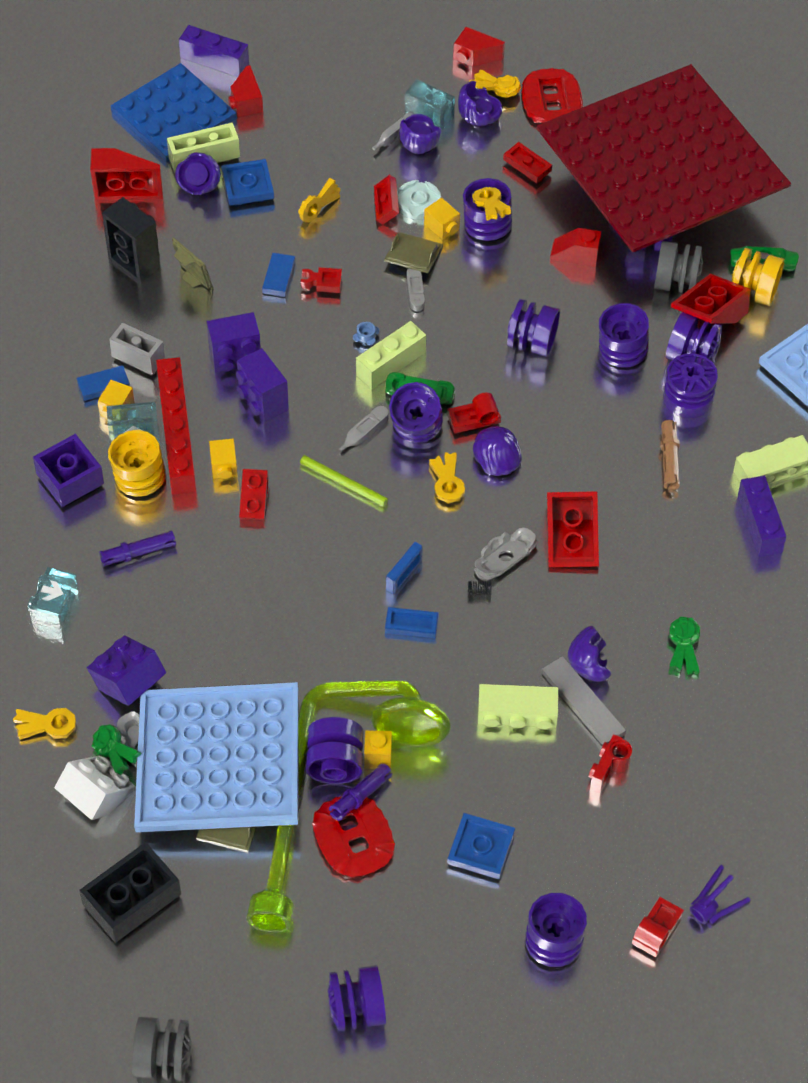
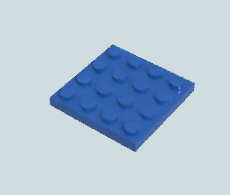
M182 63L111 105V112L165 162L170 160L167 138L228 124L237 119L236 112Z

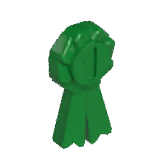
M681 616L673 621L669 628V638L677 646L669 669H676L681 673L683 661H685L687 676L693 673L699 675L700 670L693 645L700 639V626L692 617Z
M111 724L101 725L93 734L92 748L98 755L110 757L115 773L122 775L124 770L129 769L125 759L136 764L137 757L140 756L141 752L121 743V732L116 726Z

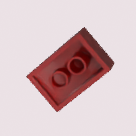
M91 148L90 171L95 200H119L122 197L125 199H163L160 164L116 148Z
M710 273L672 302L671 308L709 323H736L748 314L751 289Z
M597 491L547 492L548 568L599 567Z

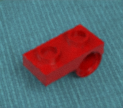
M488 392L475 396L471 404L449 408L447 411L454 433L501 423V415L495 399Z
M243 469L240 520L265 521L266 496L268 495L269 484L268 470Z
M614 734L609 743L604 742L599 756L602 758L599 764H593L588 776L592 779L590 789L599 793L611 771L622 773L630 766L632 746L629 742L623 740L622 737ZM620 754V755H623L624 757H623V758H618V757H616V756H614V755Z
M659 897L648 916H645L640 922L634 934L632 944L657 957L681 919L684 910Z

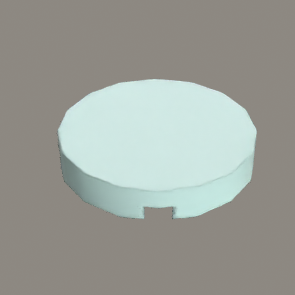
M412 180L404 183L397 191L399 212L405 217L414 220H424V209L441 198L438 188L427 181L422 183L419 180Z

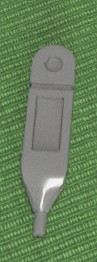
M412 111L408 112L386 129L372 149L375 151L378 147L390 146L399 139L401 121L415 113Z
M408 268L407 287L410 308L418 312L423 310L425 306L421 271Z
M378 406L373 409L370 414L365 416L348 432L345 443L339 450L342 452L347 447L358 446L363 443L380 426L387 422L389 418L388 409L384 406Z

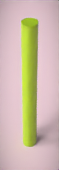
M306 455L302 456L300 464L382 507L386 506L388 502L387 497Z

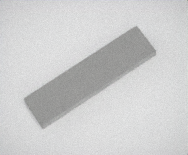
M563 656L542 668L541 674L552 687H558V694L602 746L604 742H610L613 734L619 737H623L626 734L625 728Z

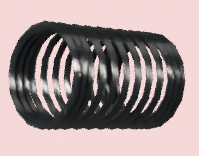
M485 580V591L484 581H482L483 587L480 581V589L478 581V592L477 581H475V585L473 581V589L472 581H468V596H476V594L477 596H483V593L484 595H491V581H487L486 588Z

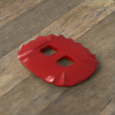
M540 69L531 72L523 80L522 102L527 116L532 118L535 123H544L583 107L579 83L573 74L564 69ZM556 86L558 93L545 94L543 87ZM559 102L561 109L548 110L546 104Z
M335 797L331 801L323 802L321 807L314 812L312 825L318 845L326 860L335 871L344 876L359 877L379 870L390 861L395 847L392 831L388 820L384 817L382 810L378 808L373 799L365 798L358 809L351 810L345 816L353 815L358 823V826L346 831L342 830L338 820H335L330 815L332 811H329V807L341 799V797ZM360 837L365 838L369 847L354 853L349 842Z

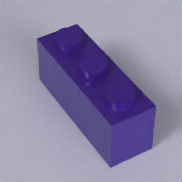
M191 25L187 26L179 38L180 58L236 77L249 64V50L246 43Z
M765 475L741 479L738 499L758 557L783 553L786 533Z

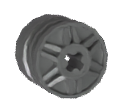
M662 240L654 289L670 291L674 281L678 282L679 293H683L684 283L690 284L689 289H691L700 282L703 265L702 246H696L695 255L691 256L689 255V244L685 246L683 254H678V243Z
M138 1018L133 1043V1077L152 1079L156 1073L157 1066H162L164 1080L170 1078L172 1067H174L175 1081L184 1080L185 1072L190 1062L192 1042L188 1020H180L178 1031L175 1032L174 1019H169L165 1031H161L159 1018Z

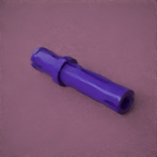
M170 530L169 532L128 544L122 542L118 547L99 551L102 565L106 567L107 565L124 560L129 562L131 558L176 546L173 531Z
M380 764L354 788L347 789L341 799L329 807V811H332L330 815L335 820L340 821L351 810L358 809L365 798L392 777V773H389L391 772L389 766Z

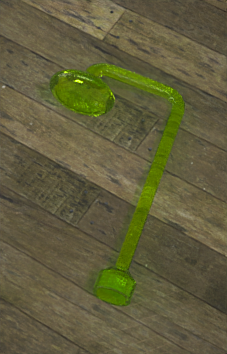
M406 681L329 682L312 688L304 696L299 711L298 804L308 751V727L314 722L316 707L322 700L344 697L402 696L379 704L374 709L371 720L376 731H392V743L406 747H429L443 741L451 729L449 718L438 706L421 699L418 689ZM278 825L267 887L253 894L250 898L246 920L250 926L263 932L280 933L288 930L291 925L294 904L283 892L295 825Z

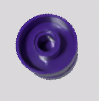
M327 717L311 723L308 727L307 747L309 750L306 757V773L312 779L328 784H344L358 779L362 774L363 763L361 751L363 750L364 730L362 726L353 720L341 717Z

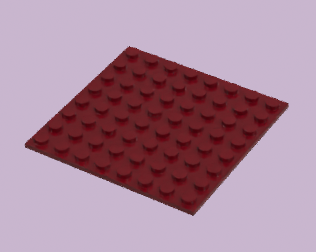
M692 64L536 125V129L632 252L791 187V182Z

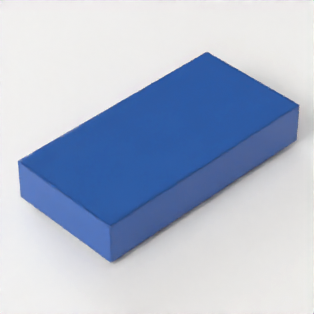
M272 253L262 287L263 294L286 297L295 265V256Z
M123 365L78 377L77 384L83 400L86 401L100 397L110 380L130 386Z
M414 542L387 574L386 590L388 592L396 593L420 564L423 553L422 545Z
M388 607L385 633L436 639L439 612Z

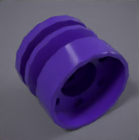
M485 178L471 182L464 190V224L469 235L479 240L489 241L499 239L510 231L512 226V210L511 214L505 215L504 218H501L497 213L498 219L487 221L485 207H477L473 202V193L481 188L492 187L499 189L501 192L500 201L510 206V208H512L511 191L505 183L497 179Z
M519 299L509 320L507 347L514 349L519 341L518 348L520 351H524L528 342H531L532 354L548 357L557 334L560 309L544 305L540 313L536 314V302H531L527 309V300Z
M618 303L608 307L599 318V352L602 358L610 365L616 367H631L639 364L645 359L649 351V319L645 311L630 303Z
M682 312L671 333L666 350V359L672 361L677 356L686 353H696L713 361L720 346L722 325L715 323L710 331L711 323L705 321L699 329V318Z
M686 353L674 358L666 372V383L663 392L664 403L668 410L683 418L703 416L711 409L714 402L718 379L717 368L707 357L696 353Z
M413 382L407 383L395 391L391 397L389 409L394 429L398 435L407 442L423 443L434 438L441 430L443 423L440 399L435 390L426 384ZM419 413L422 415V418L417 417L416 420L413 419V415L418 416Z
M564 893L543 895L532 904L528 915L525 945L529 954L538 963L549 967H561L572 963L579 956L583 947L587 926V915L582 904L574 897Z
M377 965L359 968L358 981L352 982L348 970H343L344 983L339 984L337 972H329L330 980L327 989L331 1017H333L338 1032L345 1031V1018L348 1017L352 1030H356L357 1016L363 1015L367 1027L386 1025L384 996Z

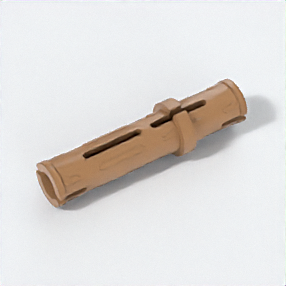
M665 420L661 423L662 440L660 441V448L663 451L664 488L676 490L680 487L678 464L680 442L677 439V423L673 422V420Z

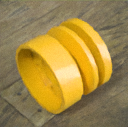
M745 248L741 257L737 260L731 281L751 289L750 293L752 290L755 291L754 298L756 303L771 306L782 276L785 259L768 255L764 264L760 263V251H756L751 260L752 249Z
M132 430L120 434L112 441L108 449V458L113 470L115 483L119 490L126 495L139 497L149 495L162 486L166 478V469L160 445L155 436L146 431Z

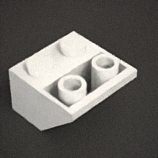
M94 756L68 762L54 788L87 817L94 820L108 816L135 791L136 786L129 781L128 776L124 773L122 775L115 773L108 759L102 756Z

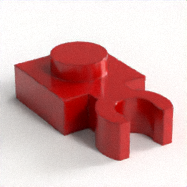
M319 267L318 273L310 269H302V278L309 279H301V287L307 289L316 286L317 292L340 293L342 269Z

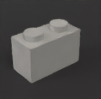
M121 323L109 339L113 358L150 375H153L157 370L156 360L165 359L163 341L125 323Z

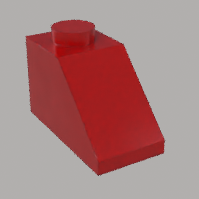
M465 27L454 42L453 59L472 67L501 61L504 58L505 42Z
M250 65L244 68L231 85V96L228 97L229 106L235 110L237 118L263 112L262 94Z
M577 228L555 238L550 260L596 267L601 231Z

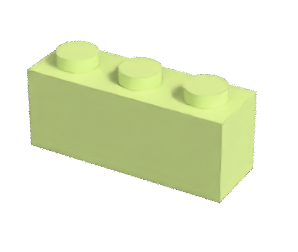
M233 123L167 138L168 154L174 173L177 165L184 161L191 153H205L212 156L217 163L240 157L239 138Z
M409 321L356 357V376L371 390L387 380L390 373L399 372L426 353V334L412 321Z
M801 435L795 438H787L783 442L774 445H766L753 452L742 453L736 457L734 473L739 482H741V479L765 475L769 486L807 474L808 443L804 436Z
M479 684V725L488 727L503 725L514 728H522L524 726L540 729L556 728L558 718V687Z

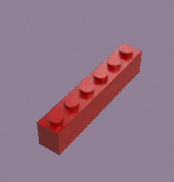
M180 357L156 360L171 493L175 495L196 492Z

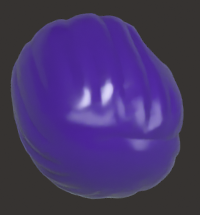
M470 81L460 89L458 109L461 117L467 123L479 127L496 122L501 117L503 111L501 102L489 95L485 87L478 89L476 88V81Z
M413 114L401 121L399 136L403 146L411 153L424 154L436 147L441 136V128L436 127L432 119L427 115Z
M191 153L184 161L177 165L175 170L177 184L183 191L191 195L208 194L215 190L220 182L221 171L217 161L205 153Z
M495 426L483 429L477 434L473 444V454L486 474L491 476L508 475L519 467L522 461L520 446L517 438L509 429Z
M594 626L584 628L574 638L568 650V660L574 671L585 679L603 682L611 676V671L606 668L607 659L602 660L600 657V652L606 646V642Z

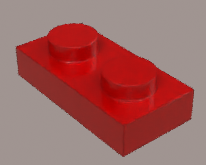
M520 142L516 143L503 155L505 162L535 183L540 182L552 172V164Z
M389 174L374 185L376 221L383 225L399 214L396 178Z

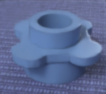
M362 322L357 325V332L353 335V340L369 346L374 345L376 342L375 337L379 334L380 330L371 322Z

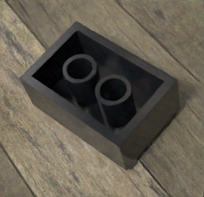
M124 197L102 212L108 258L139 283H142L161 268L156 221L152 216L146 215L139 210L135 203H130Z
M146 842L79 890L83 906L115 943L181 895L179 879Z

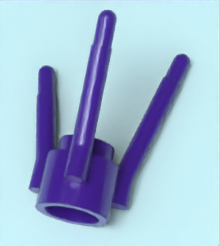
M723 865L718 867L699 896L691 903L690 912L702 924H706L709 921L713 925L719 918L751 901L747 897L717 912L716 909L719 905L715 898L734 878L733 875H729L710 895H707L723 871Z

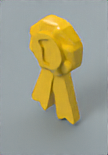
M479 70V73L474 74L475 80H469V82L476 81V88L482 89L485 87L486 90H494L497 96L505 98L517 95L521 89V84L517 77L505 75L504 77L496 78L483 70Z
M329 178L318 196L309 195L302 202L298 211L302 221L312 222L319 215L322 207L340 198L339 193L341 189L335 184V180Z
M485 187L473 193V202L477 207H485L487 221L498 219L497 213L501 218L511 214L510 206L500 201L501 192L499 189Z
M445 452V465L440 456H437L436 459H429V466L439 478L434 485L437 499L445 501L447 504L460 501L465 494L463 480L455 476L456 452L452 454Z
M67 708L53 709L47 715L16 709L17 715L13 718L14 723H20L16 725L20 740L42 732H46L54 739L68 738L76 729L75 715Z

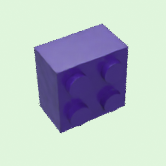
M254 312L206 321L209 352L215 373L237 369V360L261 349L260 333Z
M262 348L237 360L238 371H236V376L239 381L237 390L242 399L246 398L249 402L250 409L255 416L259 415L262 421L266 422L289 410L287 380Z
M76 433L33 456L37 476L61 507L104 484L101 465Z
M125 635L116 640L109 649L97 656L86 667L99 691L127 706L166 674L155 650Z

